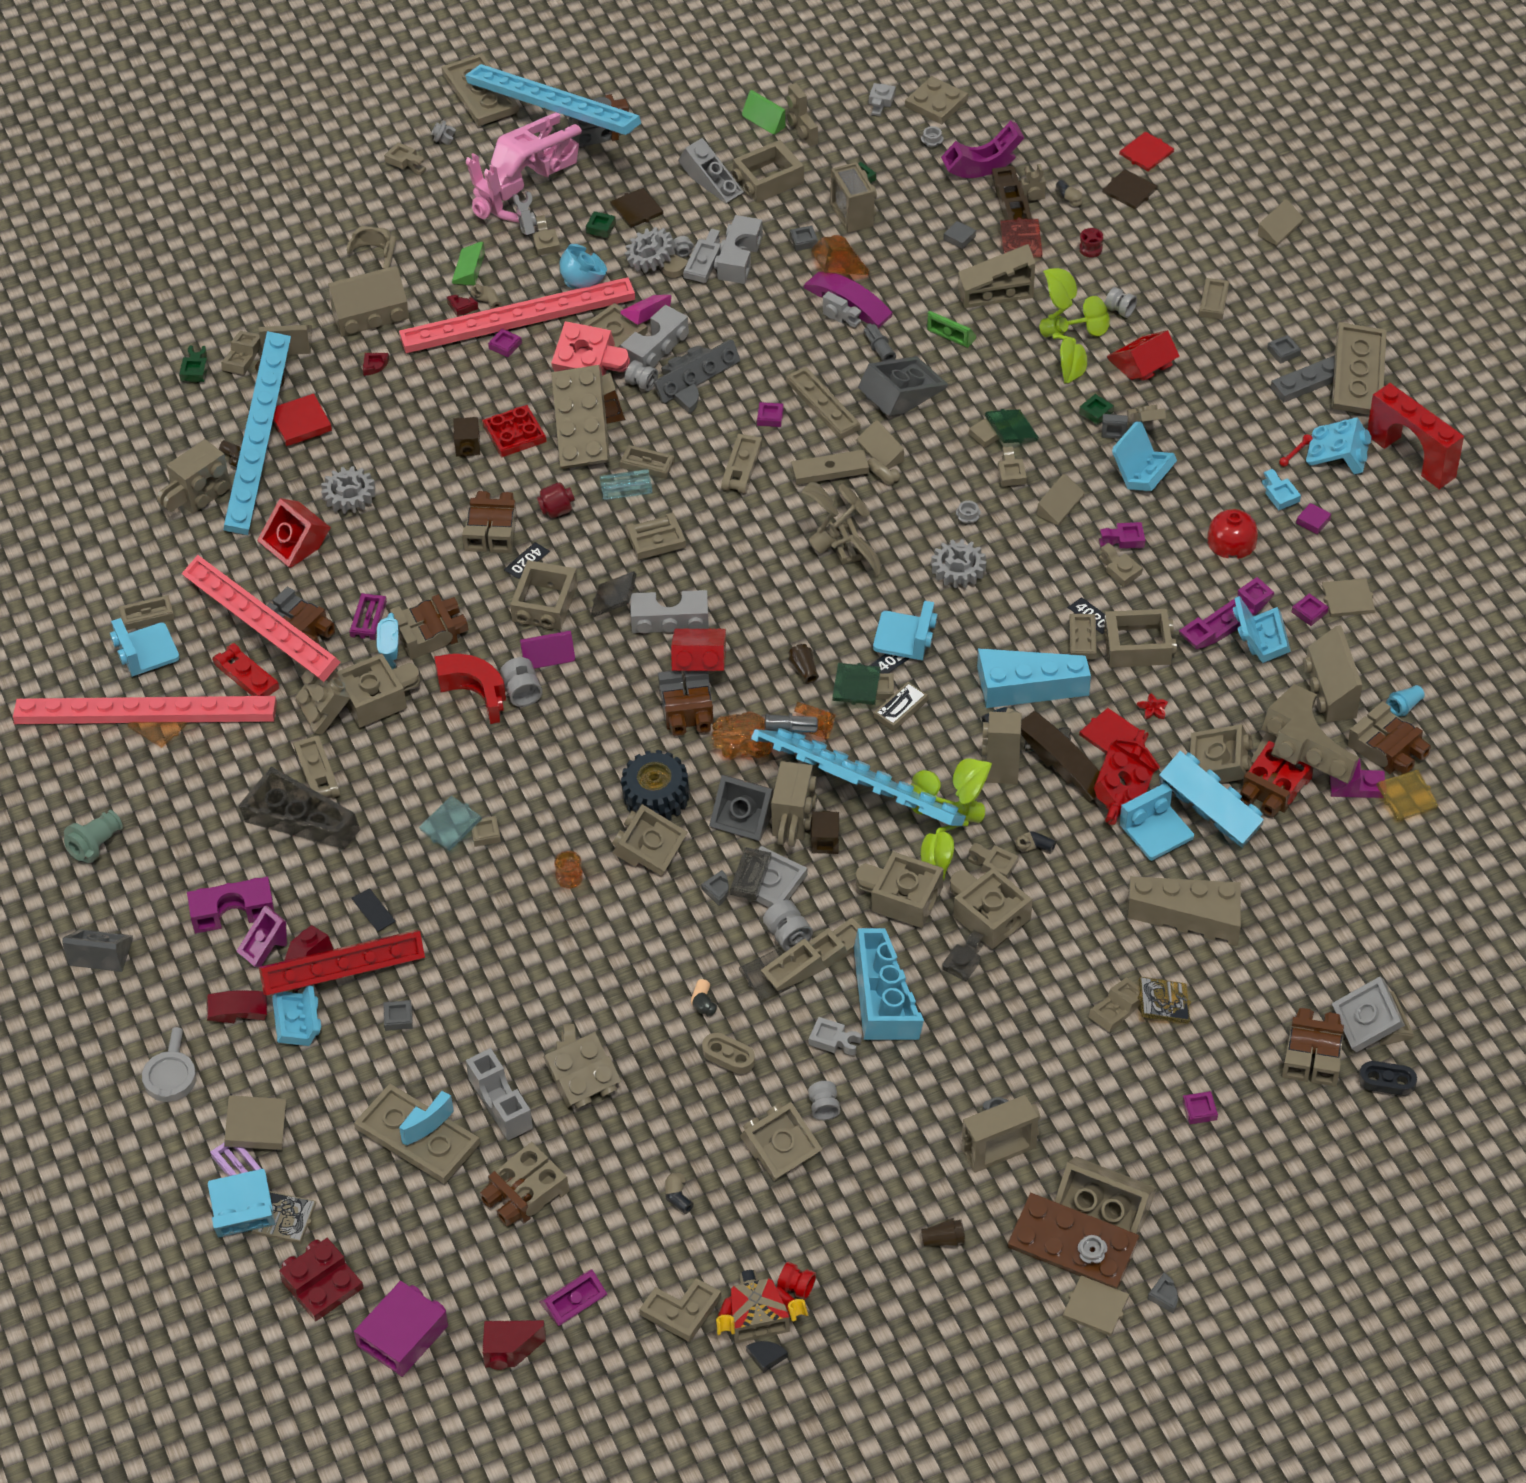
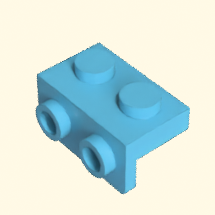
M311 985L306 986L302 994L292 992L275 993L272 999L278 1043L310 1046L315 1036H318L321 1030V1020L317 1018L318 998L314 995V987Z

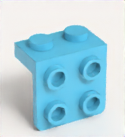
M1358 417L1319 426L1313 430V439L1310 441L1306 458L1308 465L1312 466L1344 458L1353 474L1363 473L1365 461H1367L1368 447L1371 443V435L1367 429L1365 430Z
M1135 422L1112 449L1127 489L1152 491L1177 462L1174 453L1154 452L1142 422Z
M1240 596L1234 598L1236 607H1233V612L1237 621L1241 624L1238 627V632L1243 641L1247 640L1252 655L1257 654L1261 662L1264 663L1291 652L1282 614L1278 607L1253 616Z
M924 601L920 617L883 611L873 643V650L923 661L926 647L930 648L933 633L930 632V629H935L938 614L933 613L934 602Z
M121 618L111 621L113 632H110L114 647H119L120 650L117 652L122 665H127L132 677L179 660V653L165 623H157L128 633Z

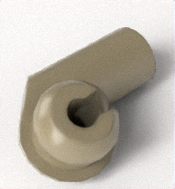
M479 284L471 287L470 293L477 301L489 303L491 309L502 307V303L493 288L480 286Z
M870 458L867 461L869 469L885 484L893 485L894 482L900 480L898 470H889L876 458Z

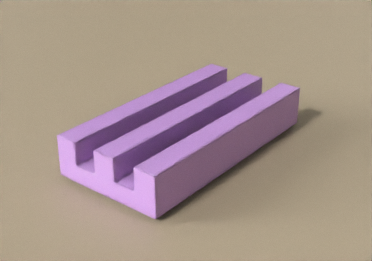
M224 1143L210 1151L211 1157L227 1176L237 1174L220 1155L222 1152L240 1174L248 1172L228 1149L230 1147H224ZM233 1147L252 1171L261 1169L245 1148Z

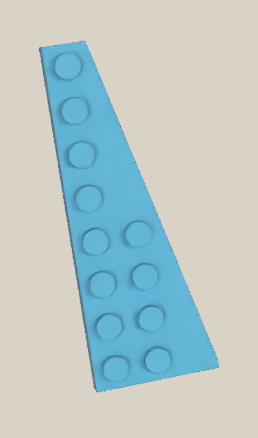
M778 728V731L754 730L751 739L756 742L774 743L773 749L793 755L798 753L796 759L812 765L818 763V768L856 785L859 783L868 787L874 786L872 792L892 798L897 796V803L911 808L919 806V812L948 825L962 826L966 816L957 812L958 807L943 802V805L935 802V796L926 792L919 794L913 791L914 786L902 781L896 783L891 780L892 776L885 772L877 771L875 773L869 770L870 765L856 760L854 763L848 760L849 755L841 751L834 750L831 752L826 749L827 745L817 740L808 741L805 739L806 735L802 732H790L782 728Z

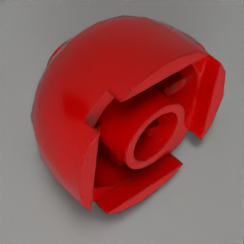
M1224 510L1218 513L1210 522L1207 534L1208 546L1215 554L1223 558L1229 559V555H1237V559L1244 558L1256 549L1258 539L1256 522L1248 513L1242 510Z

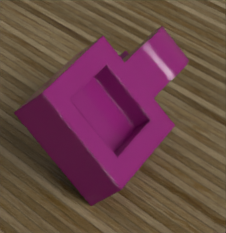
M1142 522L1117 523L1116 529H1100V548L1107 543H1110L1112 546L1118 543L1119 549L1145 547L1146 540Z

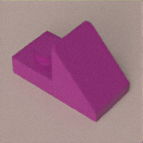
M1359 758L1353 778L1348 784L1330 775L1331 797L1385 798V772L1382 770H1361Z
M268 906L263 907L236 951L255 967L262 966L274 945L287 946L286 921Z

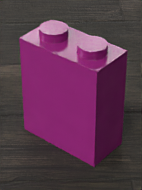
M400 1280L354 1330L356 1344L363 1351L403 1377L448 1327L446 1309L438 1301H430L424 1297L423 1293L416 1286H408Z

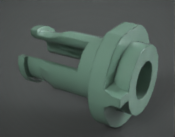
M109 810L107 814L103 812L99 818L92 820L87 825L82 826L78 823H72L64 830L65 847L75 859L92 863L99 857V847L101 844L109 839L118 829H123L122 822L114 811Z

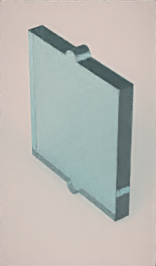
M450 796L419 829L428 835L433 843L437 842L450 851L482 818L471 810L468 804H463L453 796Z

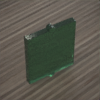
M1020 409L986 411L985 417L1003 443L1023 444V442L1038 441V435Z
M838 663L832 701L850 702L852 705L856 703L875 705L881 667L867 666L861 663Z

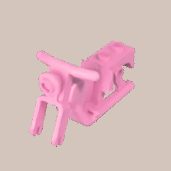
M555 112L500 136L495 146L490 170L485 169V179L481 171L479 157L472 153V160L467 157L466 165L468 166L472 184L475 186L473 193L476 197L472 202L473 212L481 219L488 218L491 212L500 219L519 223L517 213L502 209V200H508L524 188L521 172L526 166L533 169L536 173L548 177L557 171L577 162L579 143L571 138L580 135L582 132L581 128L574 124L565 128V131L560 130L549 135L552 126L560 123L561 115ZM540 132L538 137L534 135L535 133Z

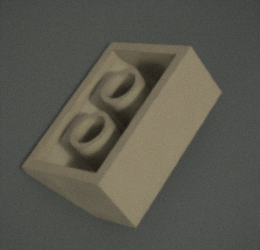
M397 266L328 283L333 318L341 337L410 319L407 299Z
M1339 625L1308 646L1307 657L1303 658L1304 671L1310 675L1311 691L1317 694L1318 711L1323 713L1326 723L1357 718L1362 690L1360 676L1342 626Z
M1075 1156L1067 1162L1055 1202L1139 1235L1148 1216L1157 1188Z

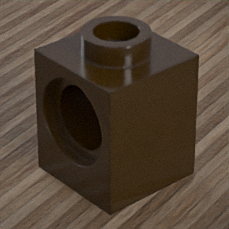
M478 417L453 418L456 457L480 455Z
M812 811V853L839 854V812Z

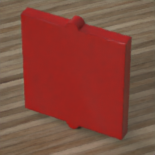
M1145 131L1121 149L1119 155L1131 161V164H1136L1144 170L1150 171L1174 152V148L1164 143L1161 138L1158 139Z
M1107 708L1096 718H1091V722L1079 732V735L1107 754L1110 743L1117 738L1135 741L1139 729Z

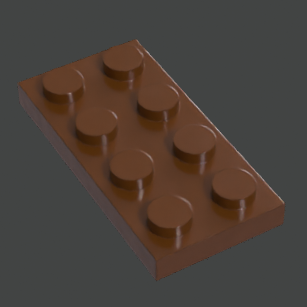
M1030 1192L1009 1239L1008 1248L1080 1277L1084 1276L1118 1289L1140 1236ZM1095 1235L1105 1241L1107 1252L1104 1254L1105 1258L1101 1262L1086 1263L1080 1258L1078 1244L1086 1236ZM1090 1248V1251L1094 1252L1095 1248Z

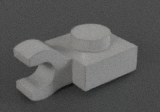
M873 84L869 95V104L873 106L871 115L881 116L884 106L891 107L896 94V86Z
M525 191V201L520 202L517 194L513 195V201L517 206L516 211L521 232L528 235L535 233L533 226H536V218L534 213H530L528 209L532 202V195L529 191Z

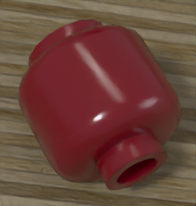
M557 482L542 488L537 500L543 515H548L554 519L571 512V502H574L575 498L570 487L565 489L561 482Z

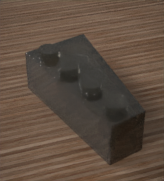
M273 767L269 768L238 805L246 823L345 849L361 830L354 812Z

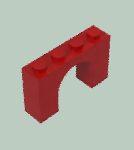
M1388 383L1374 393L1367 428L1371 435V440L1385 449L1401 438L1404 425L1418 437L1422 444L1424 462L1421 476L1439 490L1457 477L1464 436L1391 383Z

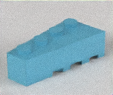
M978 649L977 670L986 708L1089 696L1091 674L1086 656Z
M1179 751L1159 774L1160 785L1167 783L1169 787H1173L1172 791L1179 800L1187 804L1189 802L1193 803V809L1201 817L1208 821L1212 819L1215 822L1213 825L1219 831L1243 848L1263 825L1264 819L1261 818L1263 813L1253 804L1249 806L1244 804L1240 800L1242 796L1230 786L1226 789L1219 783L1221 781L1220 777L1209 769L1206 772L1198 766L1200 761L1189 752L1185 755Z
M858 928L854 943V956L864 1040H919L924 1019L921 1012L918 1013L915 1006L916 1000L905 982V974L903 970H900L897 963V955L886 929Z

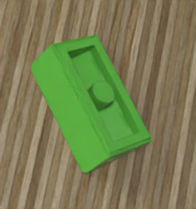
M751 90L745 102L742 116L771 134H777L786 127L785 109Z
M478 242L462 248L452 284L472 286L476 284L485 255L484 242Z
M928 312V331L967 348L975 341L976 335L971 328L934 312Z

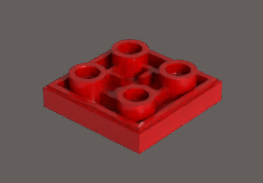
M314 393L276 406L273 422L286 446L297 444L306 439L332 431L331 423Z
M528 405L517 407L482 420L483 427L501 458L547 442L546 435Z

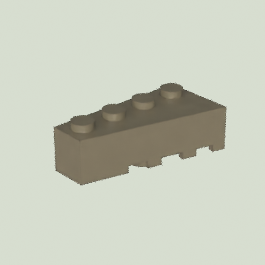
M1130 876L1128 918L1161 927L1164 924L1174 926L1180 932L1188 933L1189 930L1204 934V938L1215 940V938L1228 940L1230 945L1238 946L1241 928V882Z

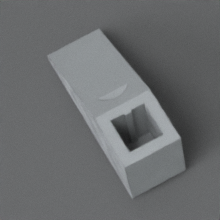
M703 138L684 149L678 162L694 181L725 204L744 193Z

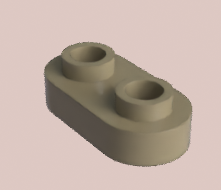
M722 1033L709 1034L702 1042L703 1055L708 1061L734 1073L745 1074L751 1071L755 1065V1053L751 1047ZM719 1049V1050H721V1051H719V1052H714L713 1050Z

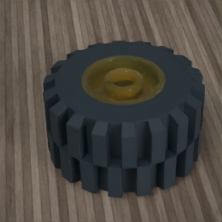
M656 750V753L645 751L643 756L640 754L634 756L635 761L629 760L627 768H624L621 777L625 805H627V810L637 813L643 804L667 820H672L671 815L673 814L676 817L680 815L681 809L686 808L687 801L690 798L688 773L685 765L681 764V759L678 757L673 758L672 753L662 754V750Z

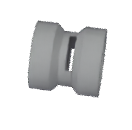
M1113 287L1105 300L1108 310L1112 312L1116 310L1119 312V315L1125 318L1130 317L1137 304V296L1130 293L1124 294L1117 287Z
M633 360L629 364L625 373V381L631 385L638 384L645 391H650L654 387V381L658 378L657 369L651 366L644 367L643 363L637 360Z
M819 1081L809 1087V1099L813 1102L811 1110L815 1119L825 1121L833 1119L840 1114V1104L835 1099L837 1097V1089L833 1082Z

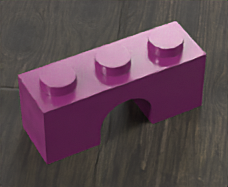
M268 876L187 892L190 916L195 934L222 929L221 917L230 909L245 911L249 923L255 922L264 906H268L275 912Z

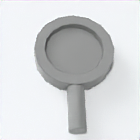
M179 1027L172 1028L168 1052H162L152 1057L145 1064L142 1071V1082L146 1092L158 1101H177L187 1096L193 1090L197 1081L193 1062L188 1056L179 1052L183 1030Z

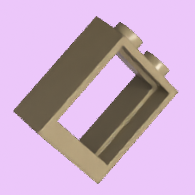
M781 140L733 159L732 177L737 183L739 182L744 188L745 193L751 196L756 203L804 183V165ZM773 162L782 170L761 180H758L751 173Z
M527 560L510 604L512 622L561 630L578 586L576 568ZM534 585L562 590L556 607L524 602L529 586Z
M1167 609L1105 612L1104 635L1109 668L1171 665L1172 654L1177 652L1176 639H1171L1174 625L1173 619H1168ZM1161 629L1162 644L1120 645L1118 631Z
M1026 1095L963 1119L962 1152L974 1173L1036 1148L1037 1136L1039 1135L1038 1120H1040V1113L1034 1103L1031 1104Z

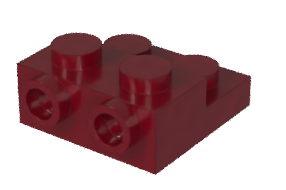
M328 1238L322 1241L318 1239L312 1241L306 1247L305 1253L298 1258L295 1256L287 1258L279 1270L282 1283L315 1322L364 1289L363 1282L345 1263L344 1256Z

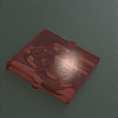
M1019 217L1017 220H1000L1003 254L1029 244L1033 257H1042L1039 219H1021Z

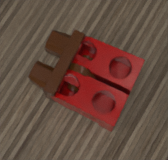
M1268 741L1250 770L1244 776L1243 787L1240 792L1242 798L1240 800L1249 806L1257 799L1263 802L1261 807L1263 813L1274 817L1279 811L1285 813L1304 785L1307 786L1312 779L1314 767L1299 761L1298 764L1304 767L1302 771L1296 768L1295 764L1272 756L1275 743Z

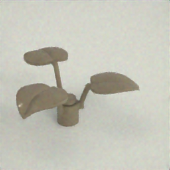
M808 483L801 493L812 497L829 513L822 525L817 529V532L809 538L811 545L819 553L823 554L831 546L835 549L840 544L852 541L870 563L877 577L880 574L881 562L876 552L861 537L857 538L855 535L837 541L839 533L836 528L855 509L862 517L867 518L870 515L867 505L856 496L852 489L843 483L840 484L839 491L851 504V507L833 525L829 524L827 526L832 516L836 517L839 514L838 510L833 505L834 502L818 483Z

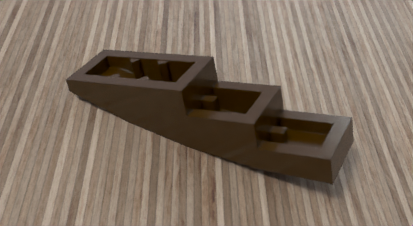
M1015 166L993 168L991 175L1005 222L1017 223V225L1013 226H1021L1019 223L1023 225L1025 223L1027 226L1034 225L1027 196H1024L1021 181H1018ZM1024 225L1026 231L1020 229L1018 235L1036 234L1035 228H1028L1027 230V227ZM1031 236V237H1019V238H1020V241H1021V240H1027V239H1034V238H1036V236Z
M1035 710L1021 720V735L1047 767L1053 765L1068 785L1073 782L1088 802L1095 799L1094 785L1100 772L1097 767L1072 741Z

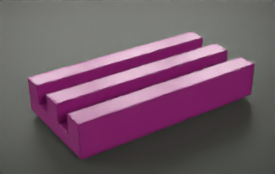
M361 593L349 631L350 637L355 638L356 635H360L361 639H365L366 636H370V640L376 639L377 626L382 620L387 604L386 596ZM369 600L370 604L363 626L359 628L366 602ZM377 601H378L379 603H378V606H377V609H376V613H375V616H374V619H373V622H372V626H371V629H369L370 622H371V619H372V616H373V613H374V609H375L376 603H377Z

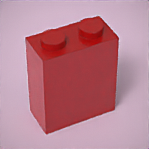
M674 629L671 644L672 671H724L726 629Z

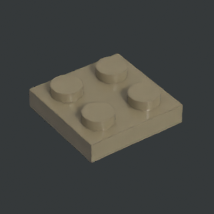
M931 76L905 100V107L942 125L968 101V93Z

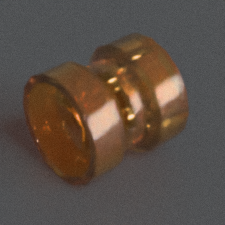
M564 851L558 854L554 861L557 883L563 888L571 889L577 887L583 879L580 856L573 851Z

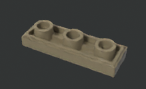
M864 450L791 461L796 485L869 473Z

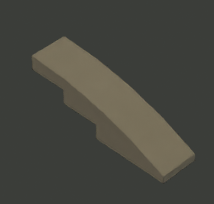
M852 917L834 931L827 928L809 942L804 938L761 969V973L777 991L799 983L853 953L857 930L862 927Z

